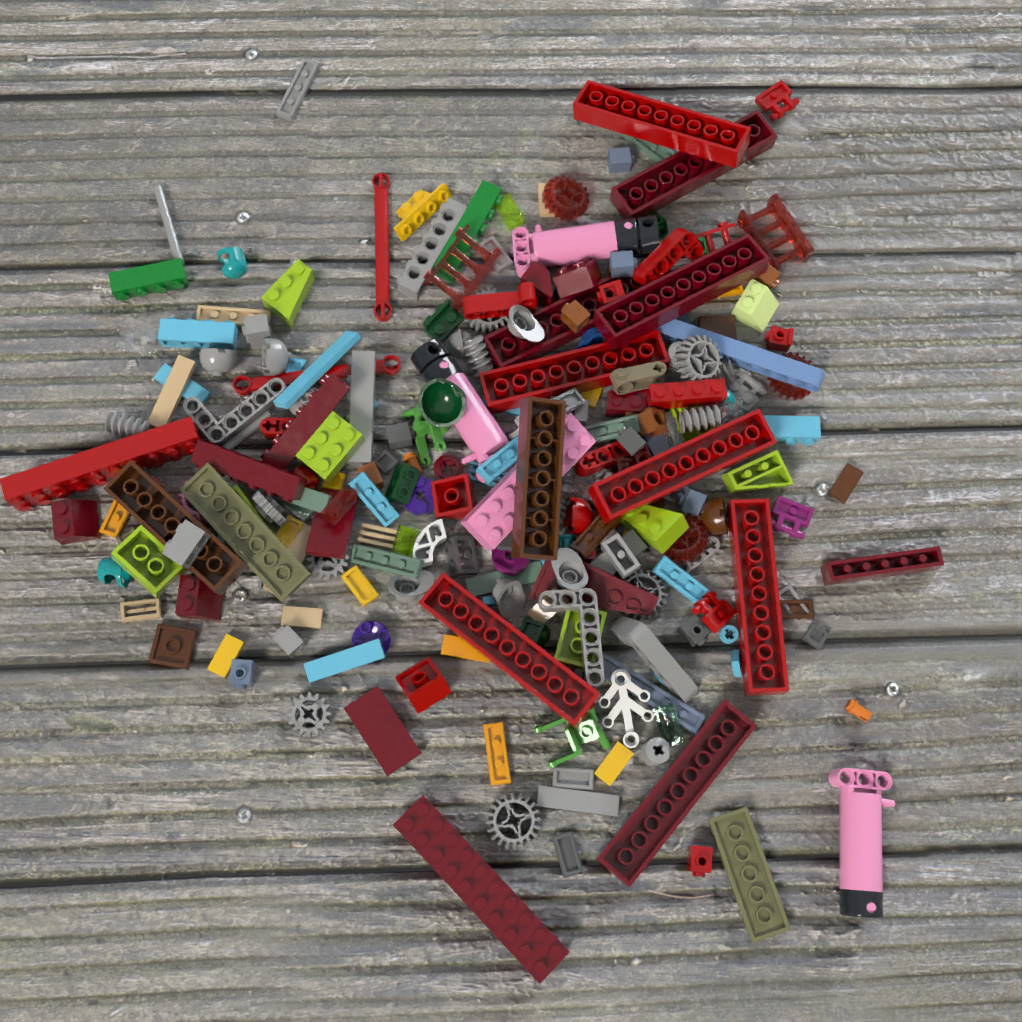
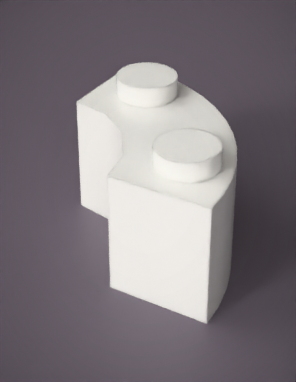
M442 519L426 526L414 544L412 557L424 560L423 567L432 565L433 551L438 545L446 541L447 536Z

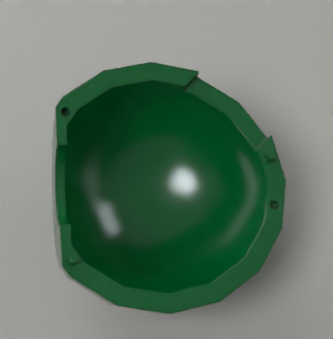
M435 378L427 382L421 389L418 397L419 410L423 418L436 427H449L457 424L463 417L467 406L464 391L456 384L442 378Z

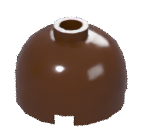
M723 497L712 498L704 502L701 513L698 515L699 524H703L705 531L713 535L728 534Z

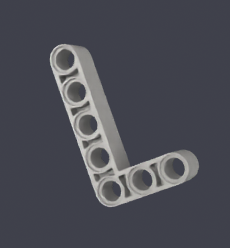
M279 378L269 380L219 421L196 397L187 398L183 406L210 441L217 445H223L274 405L273 401L287 386ZM276 384L282 385L279 392L273 391V387ZM261 396H267V401L264 404L258 403ZM198 403V408L195 411H191V405ZM246 408H252V413L249 416H244ZM205 417H210L209 424L203 426V419ZM234 419L237 420V425L234 428H229V422ZM221 431L222 437L219 440H215L214 434Z
M590 588L544 591L540 594L538 600V607L541 611H578L584 681L594 689L599 688L604 681L598 602L595 591ZM589 595L592 598V602L585 603L582 600V596ZM568 596L573 602L569 605L564 604L562 598ZM550 598L553 604L546 606L542 603V599ZM587 614L593 616L594 622L587 623L584 620V616ZM588 634L594 635L596 642H587L585 636ZM589 654L596 655L598 662L590 663L587 656ZM596 674L600 679L599 683H591L589 676Z
M620 616L607 630L616 641L633 647L671 693L681 702L686 704L699 690L697 685L642 622Z

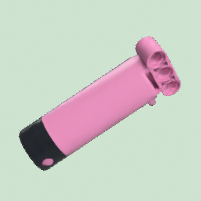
M853 768L833 769L829 773L828 779L833 787L839 788L840 914L854 917L883 918L882 807H894L895 801L882 798V790L890 789L892 778L887 772ZM840 774L843 776V782L840 780Z

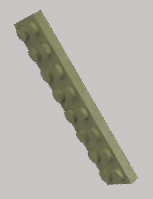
M207 463L179 489L281 602H284L312 575L211 464Z

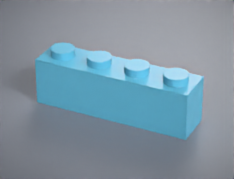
M173 317L160 319L158 341L162 347L236 350L238 328L231 321L215 322L209 319L196 321L191 318L178 320Z
M763 415L777 441L776 444L785 443V445L791 446L801 443L805 446H812L821 438L820 416Z

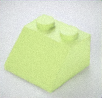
M752 279L735 305L731 316L735 315L736 320L763 333L779 303L767 286Z

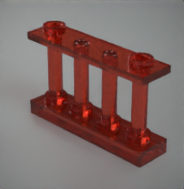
M777 193L770 197L766 208L747 216L744 209L740 211L737 218L738 226L744 230L746 235L750 234L770 258L769 265L779 271L781 268L780 264L797 256L801 257L803 261L810 259L814 249ZM768 214L774 216L775 222L759 230L752 223ZM777 228H782L786 235L766 244L761 237ZM787 242L792 243L795 250L778 258H775L771 252L772 249Z
M468 224L456 231L454 234L456 239L433 271L430 269L423 277L425 282L422 284L426 287L431 281L453 298L452 301L455 303L452 308L457 312L463 307L462 299L473 293L502 252L497 247L492 251L487 250L466 234L470 227ZM461 239L484 256L483 259L485 261L482 265L476 264L455 247ZM450 253L473 270L475 275L472 279H467L445 261ZM440 267L463 284L465 289L462 293H457L435 276Z

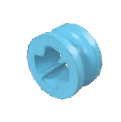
M732 625L724 626L719 633L721 641L726 644L736 641L739 635L737 628ZM725 630L733 632L731 636L733 639L724 636L726 634Z

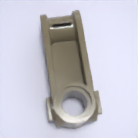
M655 361L616 369L610 374L612 389L617 394L624 395L648 389L649 384L664 383V374L667 367L663 362Z

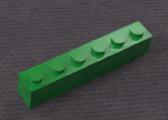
M482 180L434 264V275L451 283H454L456 278H460L463 265L469 262L472 249L475 250L477 248L480 235H484L488 221L493 219L496 207L500 206L503 201L502 188Z

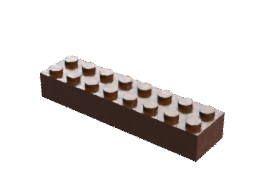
M531 396L520 400L511 558L544 561L557 560L566 401Z
M132 460L103 488L164 546L169 540H172L178 525L183 523L185 519L211 535L189 569L215 593L222 596L249 567Z

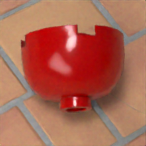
M568 497L566 501H569V504L564 505L566 506V512H564L566 517L563 519V527H567L568 531L564 532L565 534L577 536L595 519V512H592L590 504L584 499Z

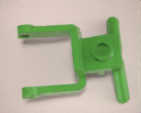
M416 405L414 408L403 412L402 417L407 419L414 416L413 430L416 431L415 441L419 454V463L421 466L425 463L428 466L431 463V458L429 457L425 434L432 435L435 451L438 452L440 449L444 451L446 444L443 440V435L450 429V426L436 427L431 425L423 418L419 405Z
M594 707L588 714L589 719H584L577 729L567 723V727L564 730L573 751L548 761L549 768L579 756L583 751L580 744L598 739L604 749L610 748V743L601 726H598L596 723L598 718ZM560 717L548 723L537 725L533 729L535 734L566 721Z

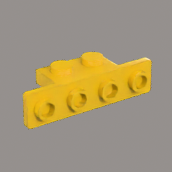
M445 183L438 186L432 193L422 189L416 191L396 211L398 217L403 219L394 227L401 241L404 242L440 209L442 203H446L448 198L452 197Z

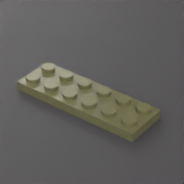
M743 807L707 819L750 943L790 931L788 919L748 808Z

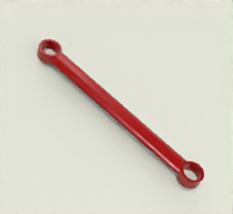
M377 173L372 178L375 214L376 305L374 307V314L378 321L386 322L391 319L393 314L390 305L388 198L390 179L385 173ZM382 179L387 181L385 186H383ZM377 180H379V186L375 184ZM384 307L388 308L390 311L389 314L386 316ZM379 308H381V316L377 314Z
M388 355L382 360H376V374L396 375L401 369L400 360L395 355ZM390 360L398 363L395 366H385L386 362ZM348 364L332 366L317 382H320L326 374L330 376L332 373L340 379L348 378V375H351V368H349ZM305 370L250 378L240 375L233 380L232 385L238 395L246 396L251 391H257L273 378H279L286 386H289ZM242 380L249 382L248 386H236ZM276 384L273 388H279L282 385Z

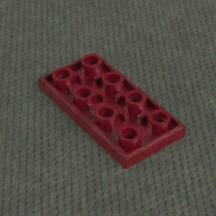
M321 488L320 492L329 494L332 497L327 514L315 511L305 553L312 556L345 559L359 496L356 492Z
M378 686L344 707V710L387 776H390L422 754Z

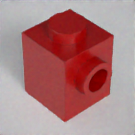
M689 845L687 871H692L693 876L705 877V873H711L713 847Z

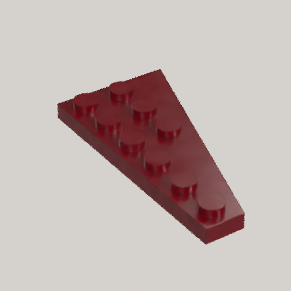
M582 560L589 577L588 583L583 588H590L595 591L598 608L651 616L659 599L658 596ZM551 561L544 562L528 597L529 600H539L541 593L551 591L555 586L559 590H564L557 583ZM589 595L582 596V600L585 603L592 602V598ZM566 596L569 599V602L572 603V599Z

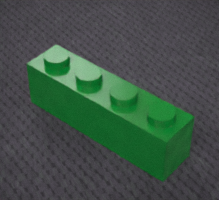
M182 258L108 273L111 292L117 301H125L132 297H144L151 293H163L166 290L182 289L185 286H189L186 266Z

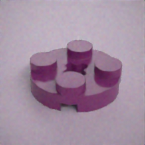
M497 547L492 550V564L502 574L515 577L524 571L530 563V559H508L506 555H511V551L498 550Z

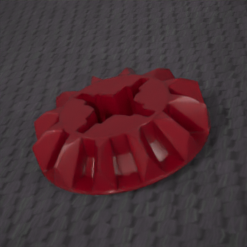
M450 454L440 456L433 465L435 478L440 480L462 475L463 464L461 460ZM444 464H445L446 466H448L449 468H450V467H453V468L451 469V470H452V475L449 474L448 472L443 473V472L445 471V466H444Z

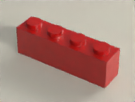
M725 378L649 384L646 392L648 407H655L656 409L722 405L728 396Z

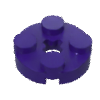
M419 476L409 503L404 505L407 511L414 515H427L434 511L430 483L432 480ZM417 493H425L424 500H417Z

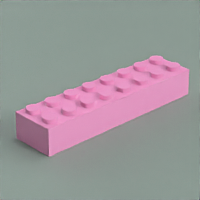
M572 413L565 415L562 477L596 442ZM517 463L460 521L486 550L495 549L513 530Z

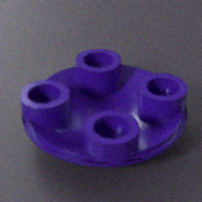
M366 621L355 629L352 636V647L380 639L386 654L391 645V636L388 629L382 623Z

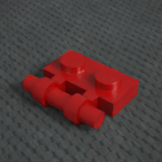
M780 80L755 98V103L765 113L771 110L773 113L769 118L771 121L782 118L787 111L795 109L796 105L799 104V99L794 98L792 100L790 96L793 91ZM783 102L785 105L780 108L778 104Z
M714 591L705 593L702 596V600H698L692 608L693 614L702 613L704 615L701 620L714 634L737 613L724 598L719 601Z

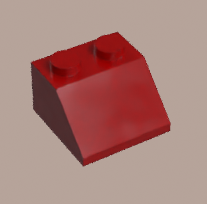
M467 473L430 482L436 519L462 520L477 505L473 480Z
M429 656L395 677L417 714L427 710L430 706L452 693L443 675Z

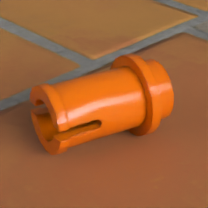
M414 452L405 454L403 461L419 469L421 475L423 470L417 460L418 455Z
M850 699L845 705L847 713L854 714L864 723L872 715V712L861 706L856 699Z

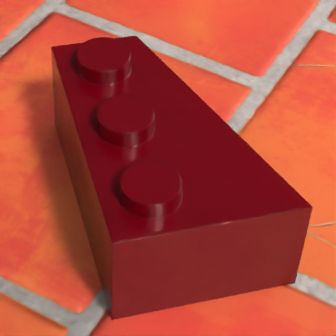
M647 389L619 395L614 390L608 391L605 400V417L622 418L626 412H644V409L648 408Z

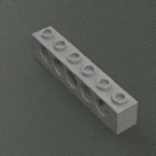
M448 198L446 203H442L439 215L433 218L430 230L424 233L421 245H417L412 260H408L405 266L406 270L397 279L398 292L418 301L433 276V266L465 212L466 205L451 198ZM421 261L427 262L425 264H420ZM414 275L418 276V278H415V279H413V278H411V277L414 276Z

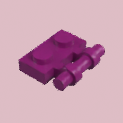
M778 495L771 512L772 515L778 518L776 521L771 519L772 528L774 531L787 533L789 537L794 539L797 537L803 540L805 532L800 531L799 528L800 526L804 528L809 526L814 509ZM787 520L794 523L793 527L783 524V521Z

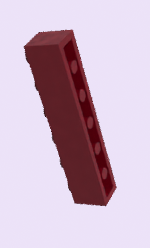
M334 373L330 374V376L326 374L319 382L322 386L318 391L314 389L307 397L310 401L306 406L302 404L295 412L298 416L294 421L290 419L283 427L286 431L282 436L278 434L272 441L274 446L270 450L267 448L260 456L262 461L285 470L296 457L295 455L325 421L351 387Z
M197 440L190 461L196 463L199 469L209 463L222 477L227 475L231 477V481L237 483L246 482L248 483L247 487L258 490L262 488L265 490L264 493L271 496L278 494L282 496V500L291 503L293 500H301L308 479L205 440Z
M940 546L829 561L822 565L820 569L824 586L934 571L942 567L944 562Z

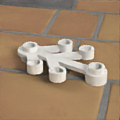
M617 669L611 675L612 685L606 694L601 696L599 705L602 708H608L611 704V698L618 689L620 699L611 712L603 718L602 725L605 728H611L614 725V720L622 710L626 729L623 742L628 748H634L639 743V735L634 732L630 709L642 716L645 722H651L654 718V713L652 710L643 708L629 698L627 689L638 695L639 700L642 702H647L650 699V692L646 689L642 690L631 682V676L628 671ZM619 675L624 676L625 681L620 683L618 682L617 677ZM646 692L648 698L642 699L640 694ZM606 698L608 705H602L601 700ZM646 712L651 713L652 717L650 719L644 717ZM609 718L612 720V724L606 725L604 720ZM633 735L635 741L629 742L628 736Z

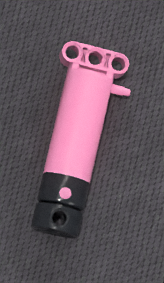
M656 215L637 217L638 225L635 218L546 231H542L541 225L537 224L535 232L528 234V230L525 227H517L512 232L514 263L517 276L521 278L533 261L538 264L541 263L548 268L568 263L576 264L578 260L584 257L589 259L595 257L596 261L610 259V252H619L621 250L632 251L633 255H638L641 248V254L652 253L660 245Z
M441 339L430 340L414 351L411 356V362L425 383L435 378H442L456 384L464 391L467 406L463 417L457 424H454V427L472 453L461 459V462L466 464L477 460L479 463L478 467L508 444L510 442ZM514 464L513 466H511V467H510L507 471H505L504 473H506V472H508L509 470H511V469L515 466V464ZM475 472L476 478L480 482L486 483V481L477 472Z

